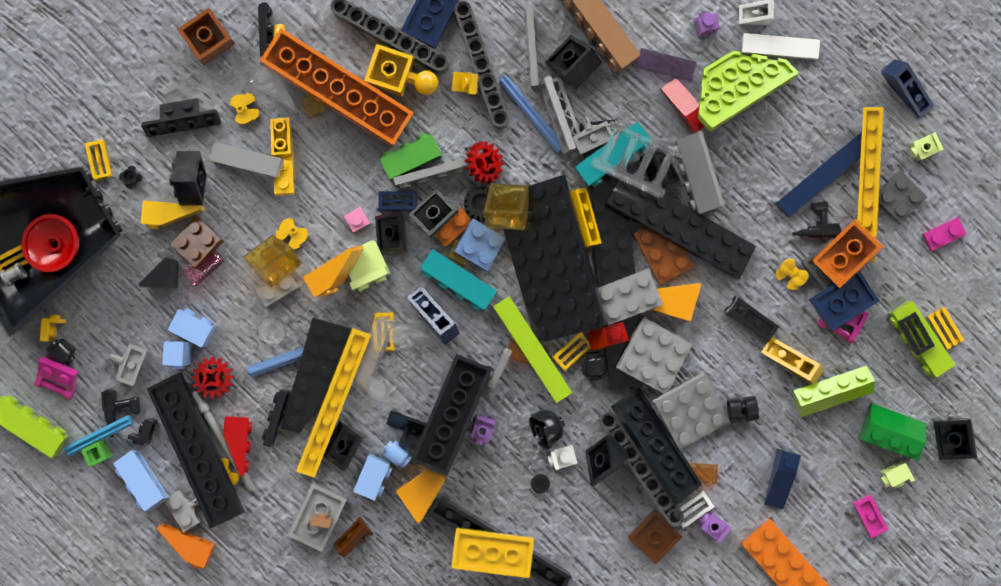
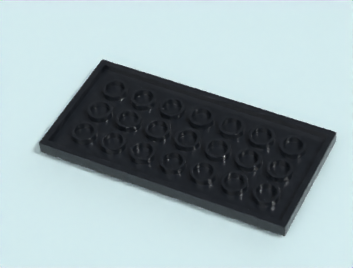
M560 175L497 196V209L531 328L538 341L543 343L608 325L566 176Z

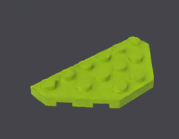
M732 51L704 68L698 119L711 132L795 79L799 72L786 59L772 60L767 59V56L756 54L748 56L742 55L738 51Z

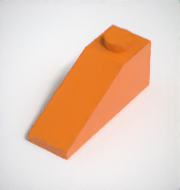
M165 523L158 525L157 530L186 562L191 563V567L204 569L209 564L216 543L188 532L183 533L181 529Z

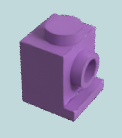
M704 12L699 17L693 19L698 37L716 33L720 28L716 13Z
M478 414L470 436L474 438L473 442L484 445L485 442L489 443L496 420ZM482 427L486 429V433L483 435L479 433V429Z
M711 511L708 514L705 513L699 521V527L719 543L731 530L728 524ZM716 523L718 527L715 530H712V524Z

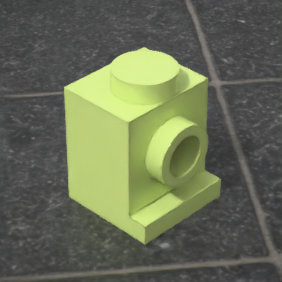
M936 132L909 144V152L916 161L944 150Z
M901 461L880 471L882 475L880 479L885 488L901 487L905 484L906 480L910 482L915 481L907 464Z

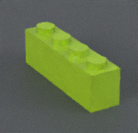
M906 301L888 313L890 323L894 328H898L901 333L900 338L905 344L910 346L912 356L920 361L922 364L921 369L926 376L937 378L955 366V363L913 301ZM913 312L917 313L935 345L920 355L914 353L897 322ZM912 318L911 322L913 323L915 329L921 337L924 345L927 346V342L925 341L914 319ZM905 322V325L907 326L909 332L911 333L913 339L915 340V342H916L918 348L921 349V347L919 346V344H918L917 340L915 339L913 333L911 332V330H910L908 324Z
M864 366L794 390V404L800 416L804 417L874 393L875 380L868 367Z
M11 395L0 396V425L48 457H57L70 438L66 435V431L61 427L51 425L49 419L34 414L32 408L20 405L15 397Z

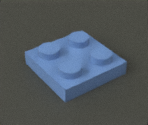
M471 219L454 253L484 271H488L505 237L477 220Z

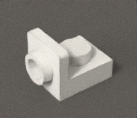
M572 444L550 450L551 455L548 456L550 467H555L556 471L560 468L578 464Z

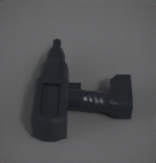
M828 202L811 203L813 211H820V221H816V226L792 232V236H808V238L838 236L841 233V226L839 223L827 224Z
M107 389L101 392L102 410L104 411L107 425L116 421V412H121L123 407L130 406V411L133 414L140 413L139 397L116 401V390Z

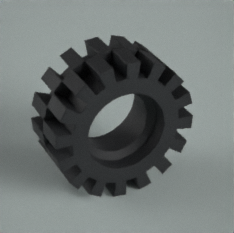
M474 187L464 197V209L471 219L480 222L491 219L495 215L498 208L497 196L488 187ZM477 197H485L488 200L486 210L477 211L474 208L473 202Z

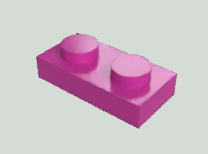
M956 217L923 233L922 236L929 250L933 251L966 235V232L959 217Z
M870 494L852 503L870 538L889 530Z

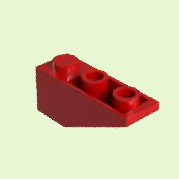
M225 416L223 438L239 476H244V472L248 473L249 461L245 460L246 453H250L251 442L247 441V436L252 432V422H249V418Z

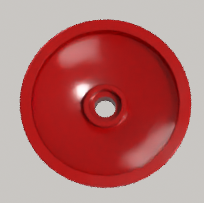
M54 214L42 215L34 219L25 229L21 244L22 252L27 262L37 270L43 272L63 270L72 263L78 253L79 236L77 230L69 220L62 216ZM55 242H58L57 248L54 247Z

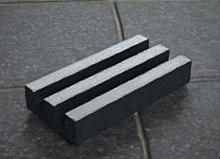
M916 312L897 321L916 355H920L935 346ZM912 318L914 319L917 327L919 328L921 334L927 342V346L924 345L921 337L919 336L917 330L911 322ZM905 322L908 324V326H909L911 332L913 333V335H914L915 339L917 340V342H918L919 346L921 347V349L918 348V346H917L915 340L913 339L911 333L909 332L907 326L905 325Z

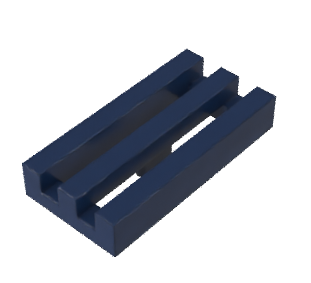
M378 191L379 211H412L417 207V191ZM383 196H413V199H383ZM382 203H413V206H382Z

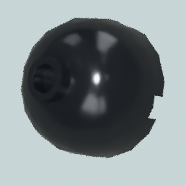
M541 410L530 415L532 417L529 418V425L533 436L538 435L540 439L537 442L539 446L547 450L561 441L564 434L563 427L565 426L562 417H558L557 414L550 410Z

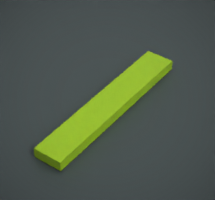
M510 296L494 305V309L555 402L558 403L573 393Z

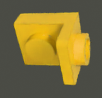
M453 72L452 91L477 94V74Z
M48 314V318H41L40 341H54L57 335L55 323H66V319H60L61 315Z

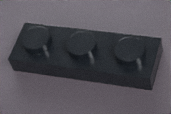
M280 389L279 392L275 393L273 399L275 407L268 415L267 421L270 423L268 429L265 428L262 435L264 446H274L290 390Z

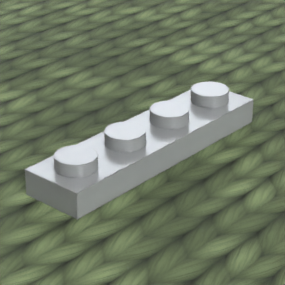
M468 158L393 178L395 186L405 189L411 187V183L414 182L423 184L429 182V178L437 176V179L447 177L450 172L455 171L456 174L466 172L465 168L468 166V163H465L464 160Z

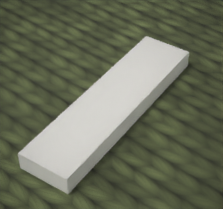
M744 33L741 53L818 60L820 40Z

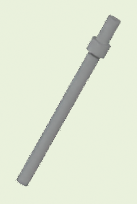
M195 390L191 394L200 414H203L236 469L223 438V432L212 416L208 403L204 402L201 395ZM244 472V476H240L247 490L251 492L256 488L248 474Z

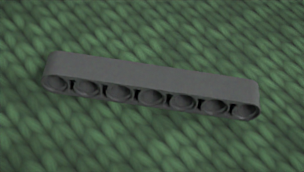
M333 0L331 2V10L338 19L396 51L413 56L415 62L437 74H444L448 70L449 63L444 54L347 0ZM342 4L345 6L343 11H336L338 5ZM355 14L362 15L359 21H353L352 17ZM377 23L378 28L376 30H369L370 24ZM393 32L395 37L392 40H387L385 38L387 33ZM406 41L412 43L409 49H403L402 44ZM421 51L428 52V56L424 59L419 58L418 54ZM443 60L445 65L442 68H437L435 62Z
M459 1L454 8L455 16L474 73L478 75V85L491 123L496 129H504L508 125V114L472 7L467 1ZM461 8L468 9L466 15H460L458 11ZM466 26H473L475 29L472 33L464 31ZM475 43L481 46L478 51H472L470 47ZM483 61L487 64V67L482 70L476 67L477 63ZM486 79L493 82V85L489 88L482 85ZM496 97L499 103L496 106L490 105L488 103L490 98ZM498 115L504 116V123L497 124L494 120L495 117Z
M611 412L602 413L599 417V423L606 434L614 437L616 432H623L624 439L618 443L625 451L629 447L635 449L634 456L627 458L626 463L666 521L672 526L681 525L684 520L682 511L678 505L672 503L620 421ZM607 415L613 417V423L610 426L603 424V418ZM643 463L646 465L644 473H637L636 467L638 464ZM651 479L657 481V486L654 489H648L647 483ZM663 495L667 496L668 502L665 505H660L658 503L659 498ZM672 512L679 513V518L676 521L669 519Z

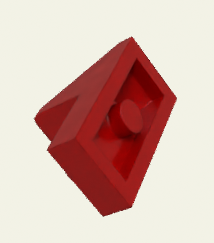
M624 322L587 332L592 351L629 340Z

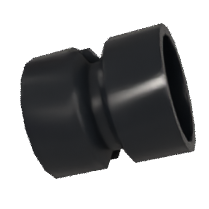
M746 396L742 400L739 398L727 399V413L731 424L740 423L743 419L747 422L759 419L758 403L755 396Z

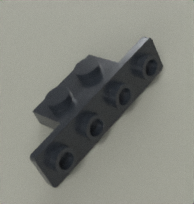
M197 98L160 104V119L142 122L141 127L147 137L220 125L221 119L216 109L200 112L199 101Z
M390 411L387 425L403 430L399 446L415 451L427 423L399 412Z

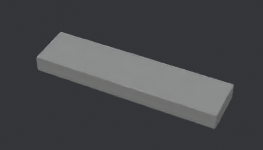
M526 9L525 22L530 88L538 89L533 9Z
M214 142L209 161L279 178L284 159Z

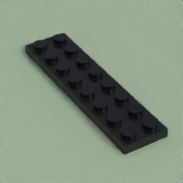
M626 171L622 172L605 204L737 280L741 278L756 248V245L707 217L698 214V212L693 211L691 208Z
M182 372L147 388L209 528L211 529L245 513Z

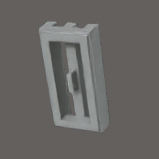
M504 349L487 384L488 387L495 388L512 350Z

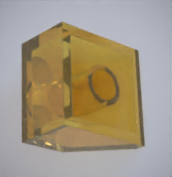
M490 184L483 211L486 227L525 230L528 217L529 185Z
M273 234L243 256L244 260L258 277L271 288L301 265L293 248Z

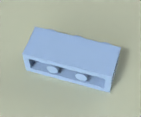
M131 450L113 463L116 467V474L125 481V487L136 498V504L139 509L144 510V512L152 511L170 498L139 450Z

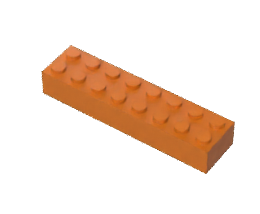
M282 28L279 29L260 59L261 66L391 148L414 113Z

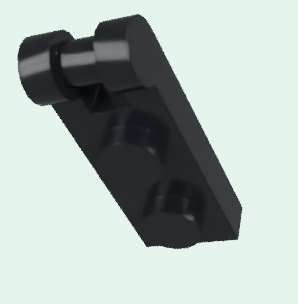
M262 2L258 6L261 57L271 43L270 35H273L272 23H269V17L272 16L273 11L266 2Z
M735 295L732 298L733 302L729 307L725 308L724 312L763 340L769 342L780 326ZM739 306L743 308L740 314L736 312Z

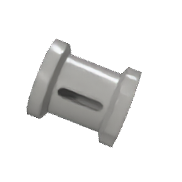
M16 263L14 267L6 271L2 270L0 276L7 286H11L18 279L26 278L27 273L20 263Z

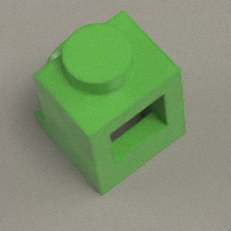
M106 440L98 441L81 450L89 467L113 457Z

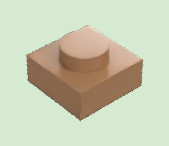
M317 513V515L311 517L310 525L330 528L333 518L328 517L326 513Z

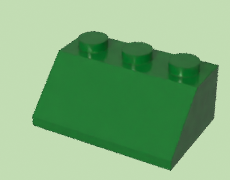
M871 403L858 439L919 461L926 443V423Z

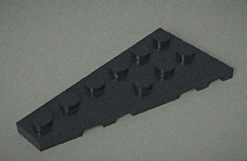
M312 318L281 429L297 433L302 431L327 393L352 328Z

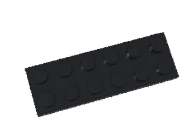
M639 387L610 406L674 505L682 502L702 485Z

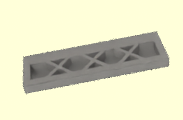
M551 76L545 77L539 83V88L562 153L566 155L576 152L577 149L573 136L580 134V130L560 77L551 79ZM555 83H557V86H558V89H559L558 94L556 93V90H555V87H554V84H555ZM560 102L563 103L564 106H565L564 112H563V109H562V107H561ZM567 120L570 121L572 125L571 129H569Z

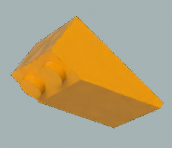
M363 245L347 249L303 277L314 297L322 296L324 298L339 291L338 287L343 285L363 252Z

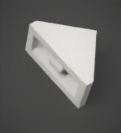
M774 0L739 5V24L769 25L774 19Z

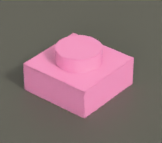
M361 207L344 216L353 233L370 224Z

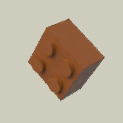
M207 8L177 29L203 65H206L235 45L231 36L210 8Z

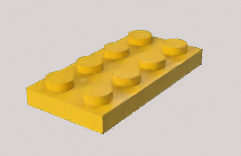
M456 528L451 568L529 578L534 538Z

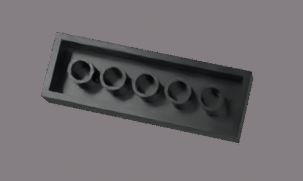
M459 354L455 355L410 464L447 479L492 368Z

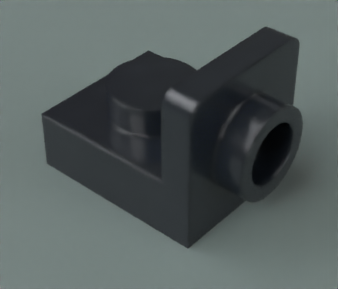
M152 418L145 419L139 427L140 435L132 433L128 435V439L133 440L132 443L141 446L150 443L157 420Z

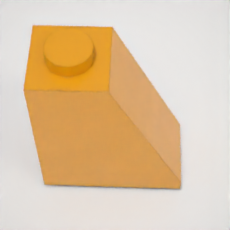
M696 283L657 289L663 305L651 310L685 321H691L702 284Z
M426 470L396 490V493L417 523L422 521L446 480Z

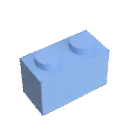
M178 309L168 330L201 348L206 347L216 329V326L212 325L213 321L206 317L200 319L195 316L196 312L191 309Z
M164 341L162 365H168V369L178 370L185 369V366L191 365L193 343Z
M369 454L353 492L374 501L377 496L381 497L385 488L382 483L385 478H389L392 468H390L391 462Z

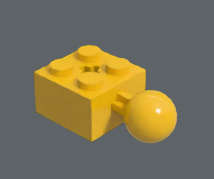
M376 44L364 80L375 88L402 97L407 83L413 84L417 92L422 95H431L438 88V78L433 72L421 71L418 74L411 72L415 62L413 56ZM392 67L394 72L387 74L386 69L389 70Z

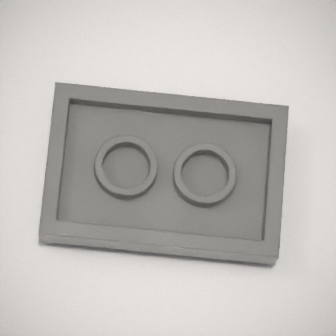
M649 268L598 288L608 325L663 305Z
M313 482L287 536L323 552L347 502V498ZM317 513H326L328 517L333 518L332 526L330 528L311 526V517L317 515Z

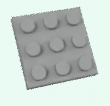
M641 317L616 369L659 393L665 394L669 392L692 344L647 318Z
M704 373L697 375L653 400L680 450L729 423Z

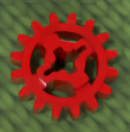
M487 141L475 143L469 147L470 151L465 153L468 159L464 160L465 163H468L465 169L470 170L469 176H475V181L480 180L481 184L493 182L500 177L499 173L503 172L500 166L504 165L503 162H500L503 156L498 155L499 148L493 149V143L489 145Z
M215 356L211 357L210 361L208 358H204V364L198 362L197 366L199 369H193V372L196 373V376L191 377V379L196 380L193 387L198 386L197 392H204L203 397H208L210 394L211 398H215L216 393L219 397H222V391L227 393L229 392L227 386H233V383L230 382V379L235 378L234 375H230L233 368L228 369L229 362L222 363L223 358H218L217 361ZM214 364L218 367L215 369H211L210 367H208V365ZM216 373V376L214 377L216 380L210 381V379L212 378L210 374ZM214 385L218 389L210 390L208 388Z

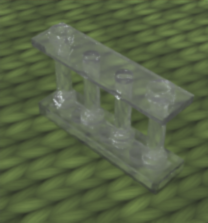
M611 121L608 127L613 129L605 149L601 156L592 159L590 166L659 199L663 198L666 190L662 189L663 185L661 184L673 158L679 160L682 157V154L678 153L679 149L670 145L665 147L625 128L626 124L620 121ZM620 133L631 139L619 165L616 164L615 167L609 164L608 158ZM639 141L649 147L637 172H634L632 175L626 172V166ZM655 150L666 154L655 180L649 183L644 180V174Z

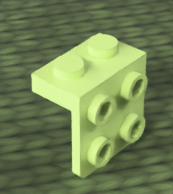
M373 240L363 244L364 250L349 273L352 281L349 284L352 290H359L361 292L369 288L370 283L376 282L378 284L387 279L386 276L391 274L376 241Z

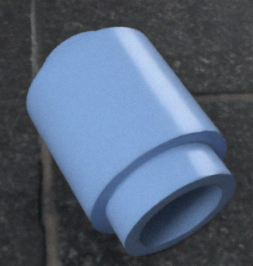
M396 440L394 442L389 441L383 448L385 451L383 455L397 467L403 468L412 458L409 454L410 452L406 448L399 446V442Z

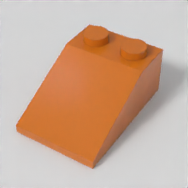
M854 219L812 261L841 288L881 252L885 246L859 220Z

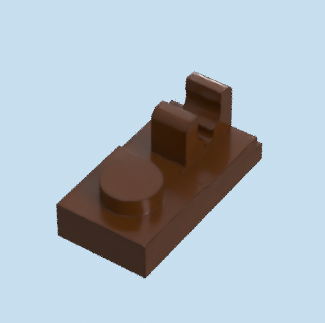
M359 517L333 545L338 554L344 558L348 553L352 552L358 541L363 544L366 542L363 537L366 533L372 536L373 532L365 524L364 520Z

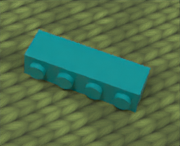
M637 121L578 164L574 170L587 188L591 185L595 187L603 181L601 178L604 175L608 174L610 176L618 170L617 166L623 162L626 165L634 159L632 155L637 151L641 154L650 147L648 143H650L651 138Z
M432 249L420 267L423 270L422 275L430 280L433 277L440 281L438 283L439 286L445 290L451 288L456 291L454 294L462 301L465 298L472 302L470 306L478 311L481 308L486 310L497 293L495 289L434 249Z

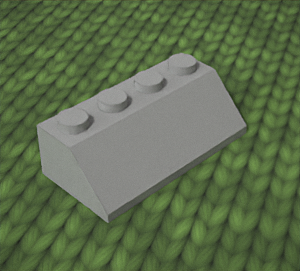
M702 131L678 139L675 142V146H673L675 156L679 157L681 163L678 165L679 171L686 179L684 187L686 193H690L692 199L690 201L691 209L698 212V214H703L725 206Z

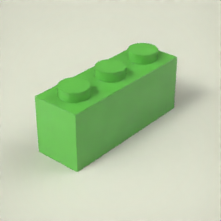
M423 134L417 138L418 141L412 144L406 142L400 146L399 150L395 152L390 150L382 154L383 157L380 158V161L390 181H393L395 177L408 174L442 158V154L432 134Z

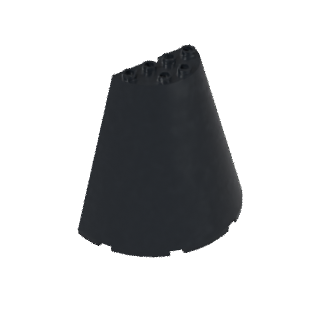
M82 166L0 181V255L22 244L23 233L27 226L34 219L42 215L54 214L66 218L74 225L79 236L78 253L72 263L63 270L43 272L35 269L28 263L23 266L27 277L18 279L11 286H7L0 276V323L8 337L14 335L121 236L120 232L123 231L118 221L113 222L112 210L108 204L104 205L102 203L104 199L98 187L94 188L91 183L94 179L90 171H85ZM55 242V248L58 247V242ZM22 249L0 260V264L20 254ZM21 257L20 259L6 265L2 269L6 270L14 266V264L25 260V257Z

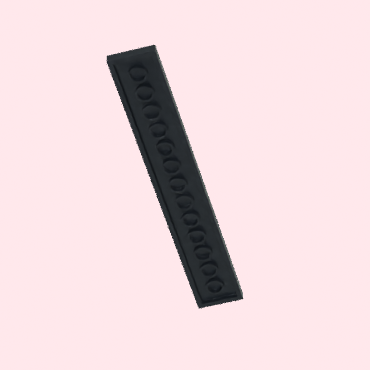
M618 119L605 120L608 122L616 138L619 135ZM596 121L590 123L591 125H599L605 121ZM582 123L579 124L580 133L585 129ZM606 144L584 153L583 161ZM623 162L617 166L618 170L610 176L608 174L604 175L601 178L603 181L595 187L591 185L587 188L602 242L593 246L598 288L636 274L629 218L605 205L624 171ZM640 314L620 321L625 324L629 340L641 319ZM629 340L605 347L610 389L645 385L616 369Z

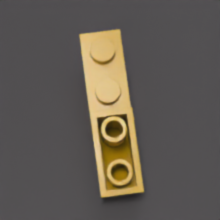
M290 118L270 119L271 155L284 159L279 178L274 177L275 196L295 195V163Z

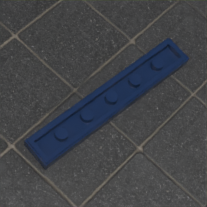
M862 131L776 202L787 217L793 215L861 158Z

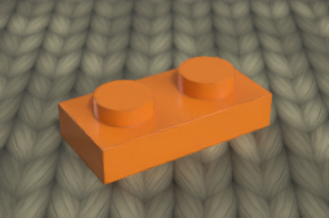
M462 208L435 234L445 247L462 234L471 221V218Z

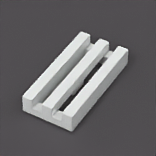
M701 491L679 507L683 511L700 498H704L701 502L683 513L685 518L705 503L708 504L707 507L682 523L681 527L683 529L714 508V505L704 491ZM672 512V514L675 516V518L678 519V518H679V515H678L679 513H678V512Z

